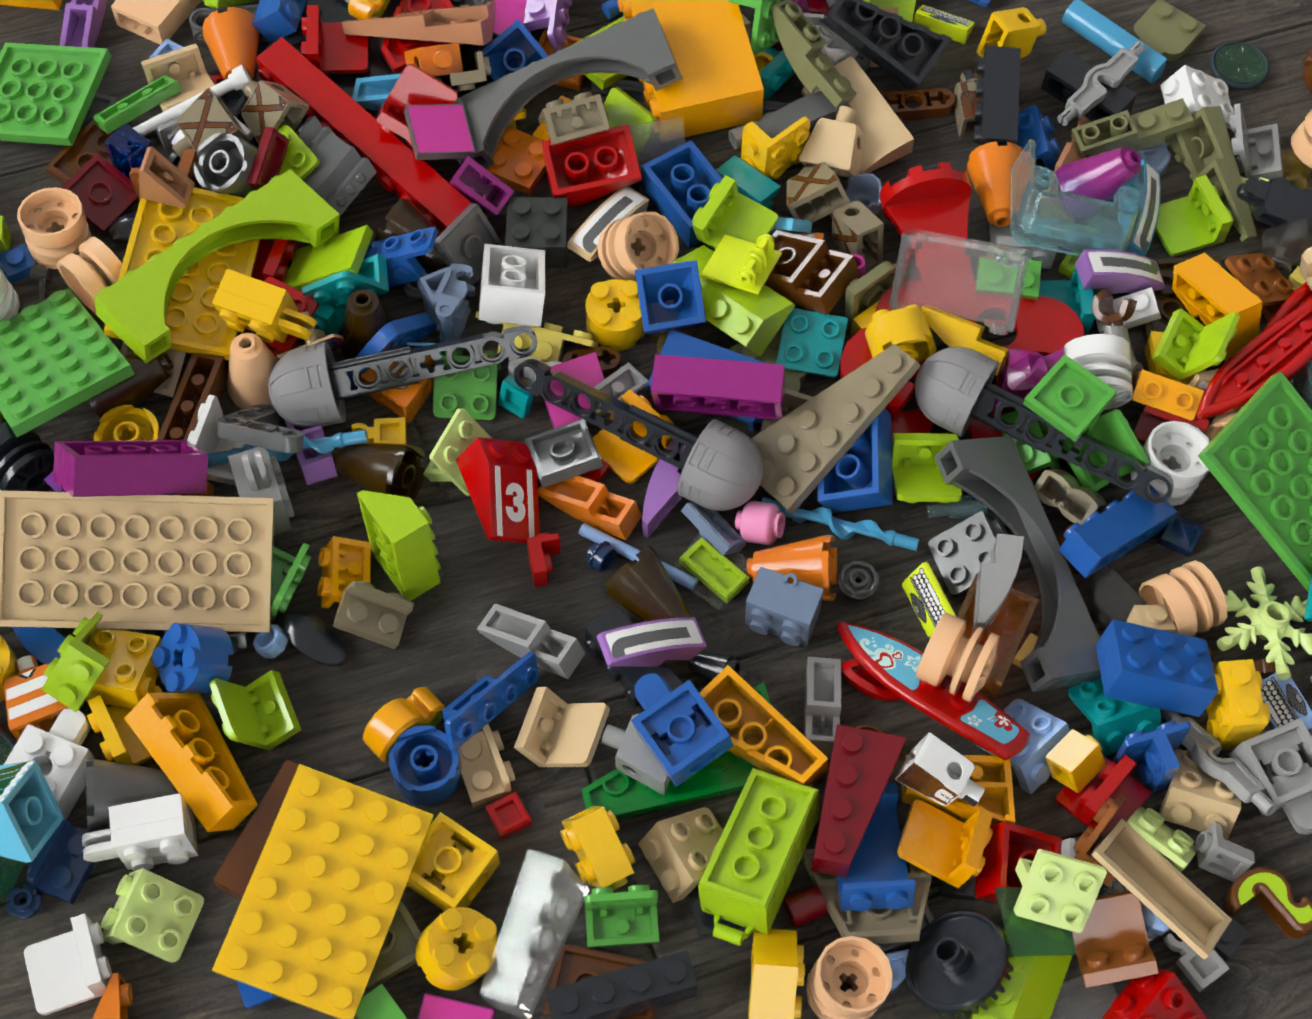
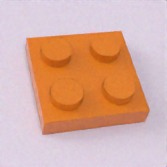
M508 126L493 157L495 164L485 169L507 186L530 195L546 172L541 143L543 140Z

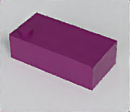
M655 354L651 394L656 410L780 420L783 418L786 388L784 365Z
M186 440L55 441L53 481L72 497L206 493L208 454Z

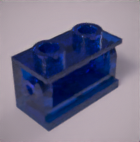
M127 124L123 125L104 141L112 165L129 179L131 168L141 167L147 148L152 146L150 140Z

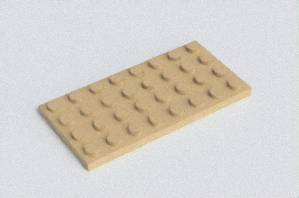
M0 490V626L76 628L84 617L90 620L99 612L103 617L96 629L169 630L172 624L182 623L213 626L229 632H271L275 498L181 495L72 497L67 492Z

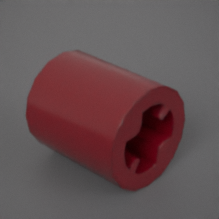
M817 885L786 896L783 899L786 915L794 928L828 915L826 902Z

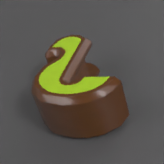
M1256 867L1243 873L1228 888L1224 895L1223 909L1229 916H1233L1255 899L1287 938L1296 939L1304 937L1312 929L1311 900L1303 897L1298 902H1295L1291 884L1283 874L1273 868Z

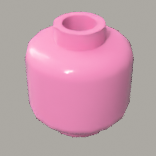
M750 501L744 506L742 511L737 512L735 527L737 530H740L741 537L745 542L770 545L777 538L782 537L785 529V515L780 512L779 507L774 503Z

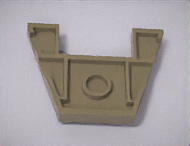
M805 849L801 862L813 884L817 885L820 889L828 912L842 938L848 936L866 938L874 944L919 941L933 875L907 862L909 879H915L916 884L913 907H904L897 910L883 908L868 909L861 912L854 910L841 911L836 876L811 871L815 849Z

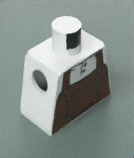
M930 732L910 751L895 778L898 782L943 806H948L958 797L974 807L985 791V788L969 779L975 765Z

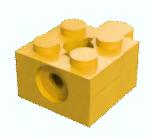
M226 269L212 301V304L219 312V317L227 322V327L242 333L245 329L255 332V335L268 343H273L274 340L284 343L288 334L308 341L312 333L306 328L314 329L317 321L312 317L297 312L298 308L286 289L230 269Z
M440 812L428 829L407 886L443 911L456 907L468 908L500 865L498 851Z

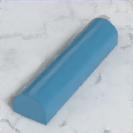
M1074 0L1062 18L1064 25L1111 57L1122 48L1129 50L1135 42L1140 41L1081 0ZM1143 43L1145 51L1138 56L1136 66L1132 71L1151 84H1154L1163 76L1167 59Z

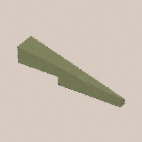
M1221 106L1202 107L1192 116L1194 119V126L1192 128L1166 136L1165 142L1176 153L1174 156L1176 161L1184 163L1191 172L1189 177L1193 182L1197 177L1204 175L1208 177L1211 184L1217 188L1224 206L1231 211L1233 217L1232 225L1241 234L1239 239L1241 242H1247L1256 238L1257 233L1248 203L1244 200L1241 201L1236 193L1238 186L1242 184Z

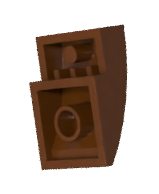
M777 229L772 234L775 245L774 250L782 252V255L765 285L798 306L828 315L846 292L850 282L860 274L854 255L829 250L825 240Z

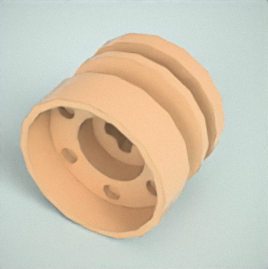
M54 187L38 190L26 197L18 208L17 219L25 236L28 250L34 261L42 267L56 270L58 269L57 262L67 254L74 253L80 256L79 246L92 237L82 203L77 195L67 189Z
M642 212L609 223L601 232L598 242V255L603 268L611 277L626 281H636L635 270L672 264L677 259L679 251L678 236L674 226L665 216L656 212Z
M1196 560L1185 563L1182 567L1172 569L1169 575L1162 574L1145 581L1139 588L1140 605H1165L1177 629L1175 632L1177 634L1194 637L1196 632H1206L1211 627L1223 624L1227 619V603L1219 582L1203 563Z
M945 612L927 644L916 673V678L938 687L945 676L948 675L952 677L949 693L953 695L956 694L961 683L964 682L967 685L962 699L971 703L975 694L984 687L994 666L1000 636L991 633L985 645H980L979 643L984 632L983 628L978 627L970 639L963 637L966 621Z
M848 936L836 939L825 947L807 976L805 992L809 1006L820 1019L871 1018L885 1001L892 988L893 972L889 959L879 946L866 938ZM845 982L851 986L846 992L840 989V986Z

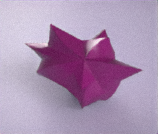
M1065 347L1046 356H1042L1035 351L1009 349L1005 368L998 375L1002 383L1001 388L1025 399L1061 359ZM997 400L993 409H997L1002 402ZM1008 406V407H1005V408H1004V409L1016 410L1014 407H1011V406Z

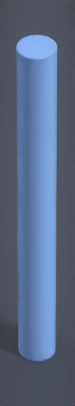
M586 523L582 524L579 535L595 543L608 541L610 547L617 554L631 561L635 559L639 561L636 554L641 550ZM661 561L672 581L692 591L695 589L698 583L697 578Z

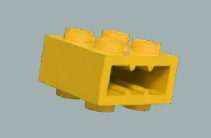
M95 629L87 645L108 658L110 662L85 701L101 695L107 705L133 709L147 693H154L159 672L158 668L152 663L153 651L160 647L161 637L119 629Z
M1253 659L1222 661L1214 669L1218 693L1206 708L1208 714L1207 732L1221 743V751L1234 750L1240 743L1260 735L1270 721L1268 704L1263 703L1261 695L1262 677L1260 672L1255 670Z
M592 806L561 821L565 828L560 831L562 839L569 851L573 849L576 852L579 862L575 863V866L584 883L588 882L589 885L597 888L612 887L613 890L628 883L626 877L634 873L631 864L635 862V859L627 843L621 844L615 831L620 830V827L611 810L606 811L602 806Z

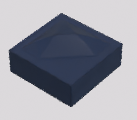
M1175 515L1168 523L1159 544L1190 557L1203 527Z

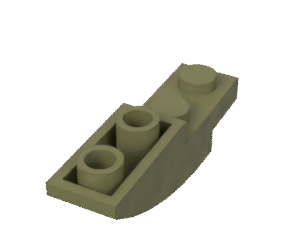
M785 0L774 4L771 9L778 38L791 67L809 93L821 90L835 108L851 102L857 93L851 87L850 81L842 76L833 66L832 60L821 52V49L827 42L821 36L820 30L810 23L802 13L800 6L792 0Z
M1181 98L1131 116L1128 110L1073 128L1071 133L1082 155L1093 156L1123 146L1139 151L1164 144L1166 136L1192 128L1194 126V119L1184 99Z

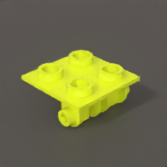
M725 234L702 271L701 276L758 295L781 257L782 252L774 250V238L769 234L758 237L756 244Z

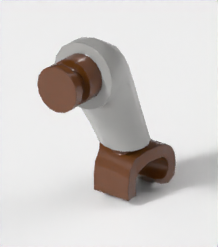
M1103 288L1095 295L1092 301V310L1098 320L1107 322V326H1104V334L1116 335L1129 342L1131 368L1128 371L1132 375L1131 384L1134 392L1138 374L1143 370V366L1134 357L1128 328L1123 326V322L1132 317L1137 301L1122 299L1120 309L1116 313L1113 308V296L1109 288Z

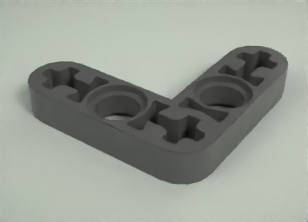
M254 405L218 418L217 436L219 438L285 453H297L303 450L304 433L279 426L281 425V416L273 405Z

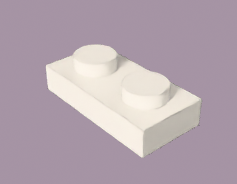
M1152 287L1113 299V308L1116 313L1120 309L1122 299L1137 301L1132 317L1123 322V326H1127L1128 329L1161 319ZM1096 319L1099 333L1104 334V326H1107V322Z

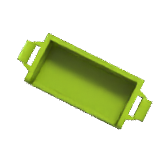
M752 768L698 884L701 910L714 915L715 927L713 937L741 946L743 940L748 938L755 930L768 935L819 819L818 789ZM723 919L745 927L746 930L743 932L720 923V920Z

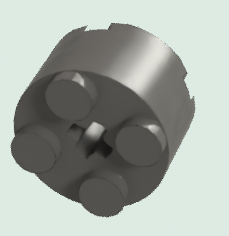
M213 134L199 147L197 152L200 154L198 164L194 163L195 177L199 184L209 191L245 198L251 191L256 190L247 181L258 148L232 134Z

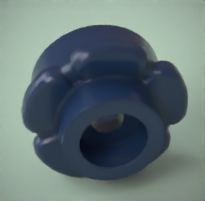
M608 541L594 543L586 555L588 566L592 570L596 568L600 572L605 571L612 564L616 551L610 547Z
M25 884L23 887H14L7 895V912L11 916L16 915L19 919L31 918L37 914L42 903V897L37 893V888L30 884ZM25 898L26 903L20 904L21 899Z

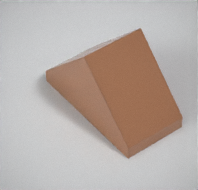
M152 146L148 147L139 170V198L186 208L195 183Z

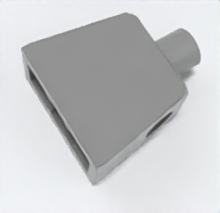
M639 714L632 715L631 720ZM630 720L626 730L608 724L601 744L618 750L615 757L616 768L664 795L670 778L638 735L632 721Z

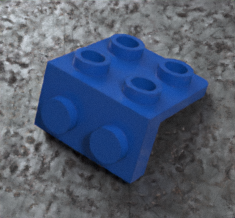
M1036 105L1030 106L1018 113L1017 145L1025 152L1026 164L1041 158L1048 169L1054 171L1059 159L1058 156L1061 155L1062 150L1057 139L1052 137L1055 127L1050 116L1044 117Z

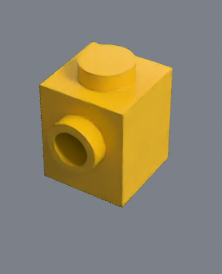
M1073 729L1045 756L1052 778L1077 793L1106 766L1099 742L1092 736H1084Z

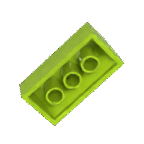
M705 245L673 261L672 264L697 260L706 320L760 357L795 307L794 303L765 284L757 295L702 277L701 273L714 253Z
M365 490L357 493L372 554L399 593L410 602L440 583L438 570L441 569V566L435 557L438 551L432 542L435 539V535L429 526L432 524V520L423 506L417 508L410 497Z
M1012 909L1003 929L1004 934L1007 936L1006 940L1013 948L1011 952L1014 958H1009V962L1014 970L1008 973L1011 979L1003 978L1001 985L1004 987L1005 992H996L998 1000H994L991 996L987 998L984 1002L988 1009L984 1010L979 1006V1013L974 1014L972 1012L970 1019H1050L1075 950L1074 942L1058 927L1016 916Z

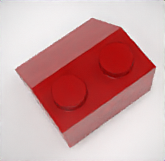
M1001 822L990 826L993 833L989 843L983 850L982 856L985 857V864L981 872L976 876L975 898L1002 906H1014L1023 887L1015 871L1019 858L1033 861L1039 849L1061 854L1062 838L1008 822Z

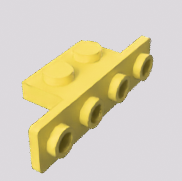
M478 311L476 312V318H479ZM546 322L544 328L530 327L537 336V348L528 357L540 358L544 364L551 361L560 362L565 340L598 347V342L591 340L592 334L574 330L573 335L561 333L562 326ZM500 323L504 324L503 329L519 326L512 323ZM520 334L514 339L515 346L520 349H526L532 343L531 337L526 334ZM499 344V346H498L497 354H498V353L500 352V350H501L500 344Z

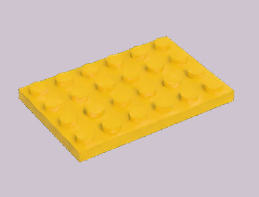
M193 187L186 208H179L141 198L118 281L128 271L136 270L148 262L154 254L162 253L179 238L188 236L197 230L202 223L211 221L220 215L225 208L231 205L234 206L245 198L220 194L219 192L215 193L214 191ZM261 239L244 241L216 250L193 265L182 277L172 294L166 314V325L170 328L172 347L169 349L187 353L224 356V359L229 361L231 343L237 337L238 331L226 326L227 322L219 317V312L212 304V301L226 269L252 277ZM105 324L104 336L120 339Z
M299 764L212 971L337 1019H354L434 814Z

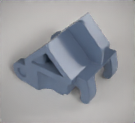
M451 263L450 267L423 276L417 282V286L422 294L424 309L437 323L435 330L440 333V343L460 339L465 331L466 322L471 313L469 301L465 300L466 295L474 297L476 293L474 286L467 284L466 281H459L457 278L460 276L473 277V269L468 265Z

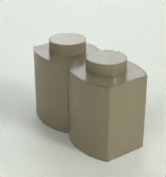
M1062 469L1044 470L1034 485L1035 491L1043 503L1052 507H1059L1061 513L1073 523L1078 522L1080 525L1095 511L1101 514L1107 505L1105 499L1098 492L1089 487L1080 486L1073 475Z

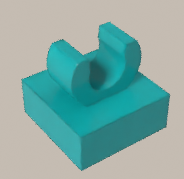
M509 375L502 381L498 405L524 419L531 412L534 395L521 389L516 384L514 378ZM525 377L528 381L534 382L531 379Z

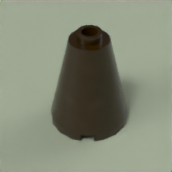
M402 198L385 217V220L388 222L384 230L378 229L373 242L430 227L436 228L438 231L437 237L442 232L412 201ZM435 246L431 253L415 257L423 268L433 272L448 267Z
M360 289L348 297L341 336L344 339L341 349L346 359L355 358L383 326L394 321L378 296L371 290Z
M164 351L147 364L137 354L124 356L135 375L88 399L96 414L101 418L106 412L115 407L133 405L135 408L171 377L170 369L174 366L169 355Z
M361 443L337 448L333 455L337 472L371 492L410 497L413 501L424 480L425 475L423 473L426 468L420 467V458L425 459V453L421 447L413 444Z
M651 546L636 554L639 561L635 559L631 563L627 562L606 582L605 588L602 589L609 598L644 622L692 617L656 551Z

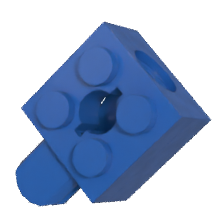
M656 673L646 674L637 681L635 696L645 711L631 721L636 732L675 787L733 747L730 734L690 680L673 691L663 677Z

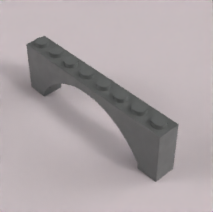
M654 8L641 12L633 18L615 24L596 35L586 37L572 46L558 50L546 58L532 62L522 69L506 74L496 81L480 86L476 90L458 97L454 104H464L476 151L472 159L484 168L494 165L493 157L497 146L513 118L536 95L565 79L588 73H618L652 84L656 91L683 79ZM457 159V161L462 165L465 159Z
M1012 436L951 441L935 456L945 484L961 488V490L982 502L1008 526L1015 536L1024 537L1023 548L1033 565L1038 579L1042 602L1040 631L1031 654L1020 661L1032 692L1074 686L1085 681L1099 679L1101 673L1095 645L1100 637L1066 559L1058 550L1060 548Z

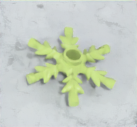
M1254 567L1251 569V576L1255 583L1247 582V585L1254 593L1250 595L1251 598L1260 605L1258 608H1252L1246 598L1241 602L1233 591L1228 590V596L1225 595L1227 612H1237L1235 617L1247 616L1251 620V624L1237 623L1239 628H1225L1229 636L1218 639L1217 646L1221 651H1226L1239 644L1240 648L1245 650L1249 640L1256 644V635L1262 640H1269V643L1264 646V649L1270 650L1266 657V662H1275L1277 678L1279 680H1287L1291 677L1287 664L1294 665L1295 662L1286 652L1291 651V649L1281 641L1282 638H1291L1296 648L1300 644L1309 655H1312V633H1304L1306 628L1294 629L1290 625V620L1296 622L1304 621L1301 617H1305L1307 599L1301 602L1299 596H1294L1291 606L1287 601L1284 602V605L1274 602L1277 596L1270 595L1275 585L1272 583L1266 585L1264 569L1262 567Z

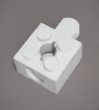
M70 708L61 711L49 732L28 724L4 763L5 765L36 760L64 818H68L86 787V759H95L88 748L81 746L91 729V725L81 711L75 712Z
M181 793L108 807L110 829L89 832L82 836V845L85 847L83 849L84 860L97 862L119 857L126 868L133 871L142 868L150 870L154 867L153 865L165 862L169 864H182L191 857L199 856L195 818Z

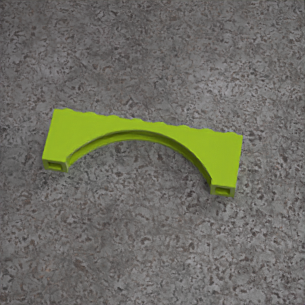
M289 169L281 175L274 176L268 184L260 189L251 191L245 199L234 206H228L211 221L202 223L197 230L188 236L179 238L162 253L154 254L148 262L136 270L128 271L116 283L102 288L94 296L96 315L147 364L172 347L170 328L166 325L169 302L176 286L193 265L216 250L250 240H295L310 243L317 248L339 233L340 214Z

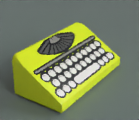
M922 5L916 11L913 21L916 25H923L930 28V31L940 35L944 34L951 37V40L964 45L975 25L973 21L926 5Z
M922 563L902 583V587L929 638H931L940 618L945 612L956 616L929 563Z

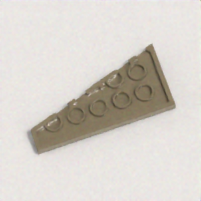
M893 344L751 438L761 454L763 463V475L760 486L793 514L921 367L920 364L897 345Z

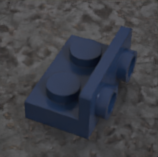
M64 818L46 842L40 855L36 856L29 864L26 879L29 884L37 888L41 893L73 905L96 863L86 861L83 857V849L85 847L82 845V836L85 833H89V831L72 825L69 819Z

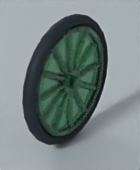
M1245 42L1224 43L1217 47L1210 57V68L1215 78L1222 79L1228 87L1245 90L1258 87L1263 84L1270 73L1269 61L1265 54L1259 48Z

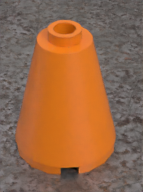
M227 7L226 12L219 14L218 10L214 11L205 19L202 26L203 38L224 80L228 79L232 69L240 65L245 67L252 81L254 78L260 32L252 24L254 14L242 8Z
M997 142L981 145L970 153L967 163L968 174L986 218L990 224L997 227L1009 226L1017 219L1026 167L1025 152L1020 146L1011 142H1007V146H998Z
M823 535L756 551L753 554V558H748L747 575L753 578L754 582L760 566L784 575L793 573L797 576L798 580L824 589L822 600L834 601L836 593H830L831 585H837L838 555L837 548H830V542L835 541V537L833 535ZM790 577L788 583L792 584L794 579Z

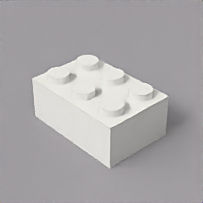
M484 244L479 320H484L491 324L503 322L528 327L541 326L545 298V250Z

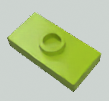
M702 537L679 558V563L725 603L733 599L749 583V576Z

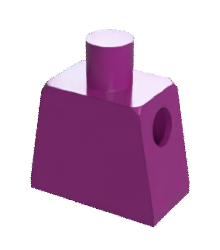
M469 156L449 182L461 194L478 204L480 208L495 215L499 214L514 192L513 189ZM495 193H497V195L495 196V198L490 202V199L492 198V196H493Z

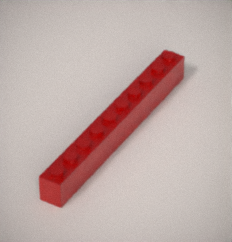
M283 37L256 57L259 68L257 73L261 80L281 84L305 101L310 107L303 118L307 120L310 116H316L323 127L329 126L337 137L346 144L354 146L361 158L369 159L377 171L374 176L378 178L379 183L387 192L393 191L399 197V200L404 198L412 201L441 232L471 204L466 197L426 162L416 160L414 152L395 135L384 131L380 127V123L376 122V119Z

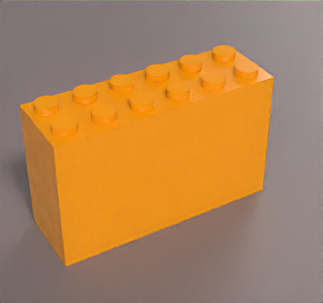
M617 0L619 11L624 13L625 18H623V22L641 12L654 8L683 79L657 91L652 84L638 79L639 83L644 85L645 91H643L646 108H650L653 117L656 118L652 128L653 133H659L661 143L762 120L764 88L738 4L731 3L729 0Z

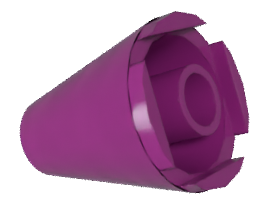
M1123 146L1064 164L1055 171L1054 184L1059 182L1061 188L1057 195L1066 210L1074 217L1079 218L1083 216L1085 217L1084 220L1090 219L1140 172L1141 158L1137 151Z

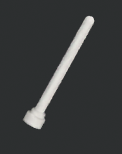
M243 65L232 69L228 79L214 85L210 89L219 97L233 89L236 91L241 89L243 91L245 85L252 81ZM203 92L124 132L123 140L131 143L156 130L158 126L180 117Z

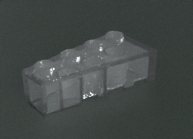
M531 849L527 850L492 955L493 965L484 977L479 994L497 1010L523 1019L531 1018L584 903V896L589 892L588 887L564 859Z

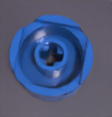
M174 623L164 635L160 647L153 651L152 663L158 668L160 679L169 692L208 694L212 693L209 685L215 678L224 681L229 680L233 666H228V654L233 655V646L230 637L221 628Z
M421 725L406 730L398 737V741L390 751L389 766L395 786L410 804L434 805L446 800L458 791L462 777L458 749L455 751L449 749L446 733L437 730L436 727ZM429 763V767L423 768L422 765Z

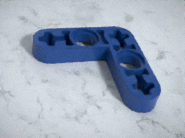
M427 312L391 321L373 336L355 358L407 346V342H420L436 329L437 323ZM365 367L359 371L360 379L361 375L370 367ZM349 371L351 375V385H356L353 380L354 371Z

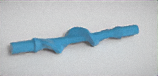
M366 430L347 433L339 432L332 437L310 440L304 435L303 449L313 448L319 453L326 454L334 448L367 443L368 434ZM245 444L242 448L208 453L209 465L229 463L228 456L257 448V446ZM267 449L270 457L277 456L278 462L286 461L294 454Z
M763 497L761 501L776 504L780 512L784 513L785 518L791 517L797 523L810 520L828 525L831 531L840 539H849L858 533L883 540L889 546L895 545L917 551L920 539L896 533L895 530L883 531L877 525V522L872 520H862L856 523L834 518L831 510L825 507H818L812 511L797 508L792 514L777 500Z

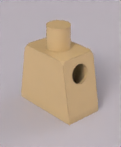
M840 106L835 120L820 118L799 157V161L805 167L825 162L834 174L840 177L850 178L860 174L865 133L858 125L853 124L856 110L847 106Z

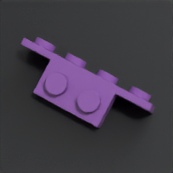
M527 0L523 22L525 28L530 32L548 27L547 36L555 53L558 50L564 49V44L567 43L566 27L570 23L568 12L569 7L572 6V0Z

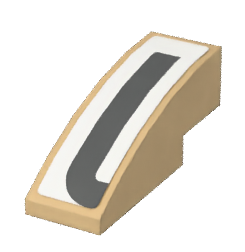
M629 186L618 190L603 202L579 227L567 242V248L591 262L599 256L598 242L604 228L617 219L646 212L649 199Z

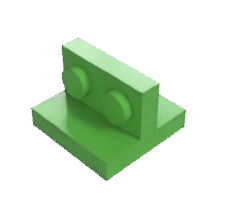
M1064 354L1025 397L1023 404L1076 442L1083 433L1088 435L1092 433L1096 427L1099 415L1115 398L1117 391Z

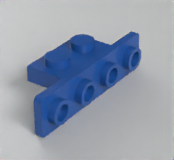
M430 227L370 242L364 259L376 254L386 257L388 287L418 281L419 278L424 276L425 270L415 257L432 252L438 231L435 227Z
M528 652L497 679L485 675L442 710L449 749L457 750L539 680L536 654Z

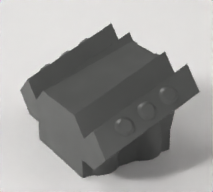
M310 116L298 128L296 134L317 156L320 163L303 181L341 216L352 201L361 195L362 190L366 188V184L377 171L368 158L360 157L354 146H350L332 132L329 126L323 127L316 116Z

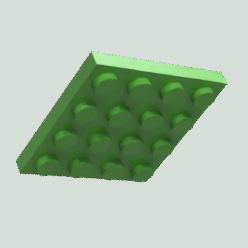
M5 42L0 52V141L73 146L112 58L109 50L106 48Z

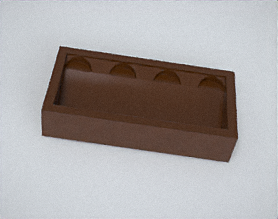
M286 760L214 877L213 881L218 889L242 900L299 765L289 760Z

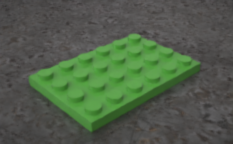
M69 288L52 293L48 299L36 305L25 307L21 313L11 317L9 320H0V412L17 438L135 375L128 361L108 336H104V331Z
M1278 372L1273 374L1200 452L1198 457L1309 593L1312 575V410L1284 374Z

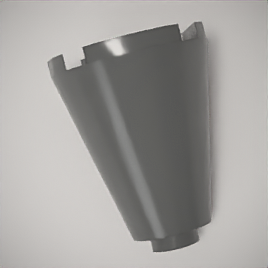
M86 759L87 829H98L110 825L108 807L179 793L162 770L99 759Z

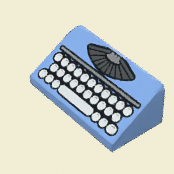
M1276 673L1262 680L1261 695L1263 703L1268 704L1270 710L1269 722L1273 729L1301 718L1310 735H1312V710L1292 677L1287 680H1279Z

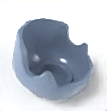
M861 173L848 179V186L845 192L850 202L860 201L874 215L882 210L879 194L883 186L877 176Z

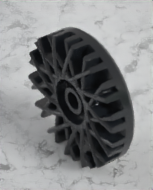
M954 911L934 919L921 930L919 941H913L907 954L905 975L912 994L925 1008L927 1007L933 1014L937 1013L942 1018L947 1013L953 1019H956L958 1015L966 1019L964 1011L971 1010L974 1014H978L979 1006L987 1010L988 1006L984 1001L990 996L994 1000H998L996 992H1005L1001 981L1003 978L1010 980L1011 977L1008 973L1014 970L1009 962V958H1014L1011 952L1013 948L1006 940L1007 936L991 918L975 911Z

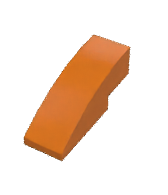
M575 476L543 488L541 485L538 489V496L553 506L600 531L623 540H627L642 517L634 500L610 493L605 484L580 476Z

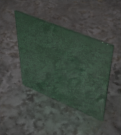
M1022 887L995 888L1012 957L1076 955L1069 930L1015 915L1013 909Z

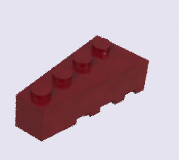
M837 724L811 871L847 877L880 800L902 755L907 737Z

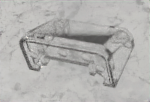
M911 229L903 233L901 237L889 308L900 309L912 304L919 305L921 308L924 305H930L961 318L984 322V325L989 327L990 333L1007 335L1008 331L1013 332L1015 330L1033 251L932 231Z

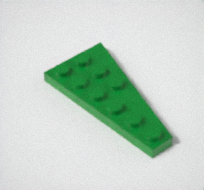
M762 682L754 687V690L771 705L765 683ZM726 751L677 787L670 780L664 795L615 769L582 789V797L585 809L592 806H602L606 811L611 810L618 820L742 791L752 768L761 769Z

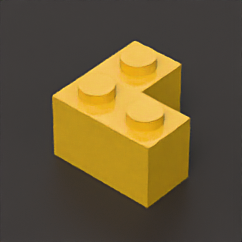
M770 929L768 935L756 930L753 932L748 1019L801 1018L802 996H796L797 986H804L805 964H803L804 945H797V931Z

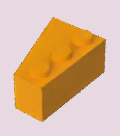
M1202 253L1174 265L1172 290L1193 318L1199 316L1206 326L1232 312H1236L1240 316L1236 325L1238 330L1226 348L1225 362L1245 344L1259 335L1262 301L1257 295L1242 285L1237 278H1234L1223 269L1218 262H1215L1206 253Z
M962 755L975 765L969 779L985 788L982 797L974 807L958 797L948 806H943L902 784V802L911 805L915 800L920 799L963 822H966L982 807L993 813L990 826L1001 822L1016 823L1011 759L1003 760L997 756Z

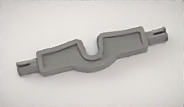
M1137 41L1129 50L1122 48L1107 63L1099 64L1089 70L1082 86L1067 100L1065 110L1058 115V122L1066 126L1075 116L1081 119L1088 111L1102 102L1106 97L1107 90L1100 82L1112 88L1118 87L1125 76L1135 68L1138 56L1145 51V45L1143 43L1140 45L1141 42Z
M1160 710L1161 717L1167 722L1176 721L1177 724L1189 722L1191 729L1182 741V744L1191 752L1192 758L1204 772L1222 781L1244 803L1253 802L1266 816H1270L1276 811L1277 805L1264 794L1266 787L1252 775L1239 759L1216 757L1222 749L1221 743L1205 731L1191 717L1183 718L1177 712Z

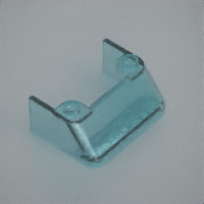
M1029 140L1011 167L1010 231L1013 238L1024 245L1078 257L1083 250L1092 249L1129 252L1145 204L1144 166L1140 165V172L1124 187L1117 190L1113 202L1059 190L1058 178L1053 171L1046 167L1035 165V140Z

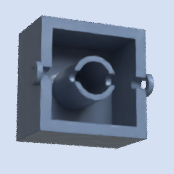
M760 566L746 600L745 624L749 625V628L756 633L762 635L771 633L779 636L788 645L799 646L801 644L807 647L821 612L824 589L798 580L797 576L793 573L784 575ZM790 577L794 579L792 584L788 583Z

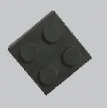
M510 197L507 201L505 246L545 250V268H567L568 199Z

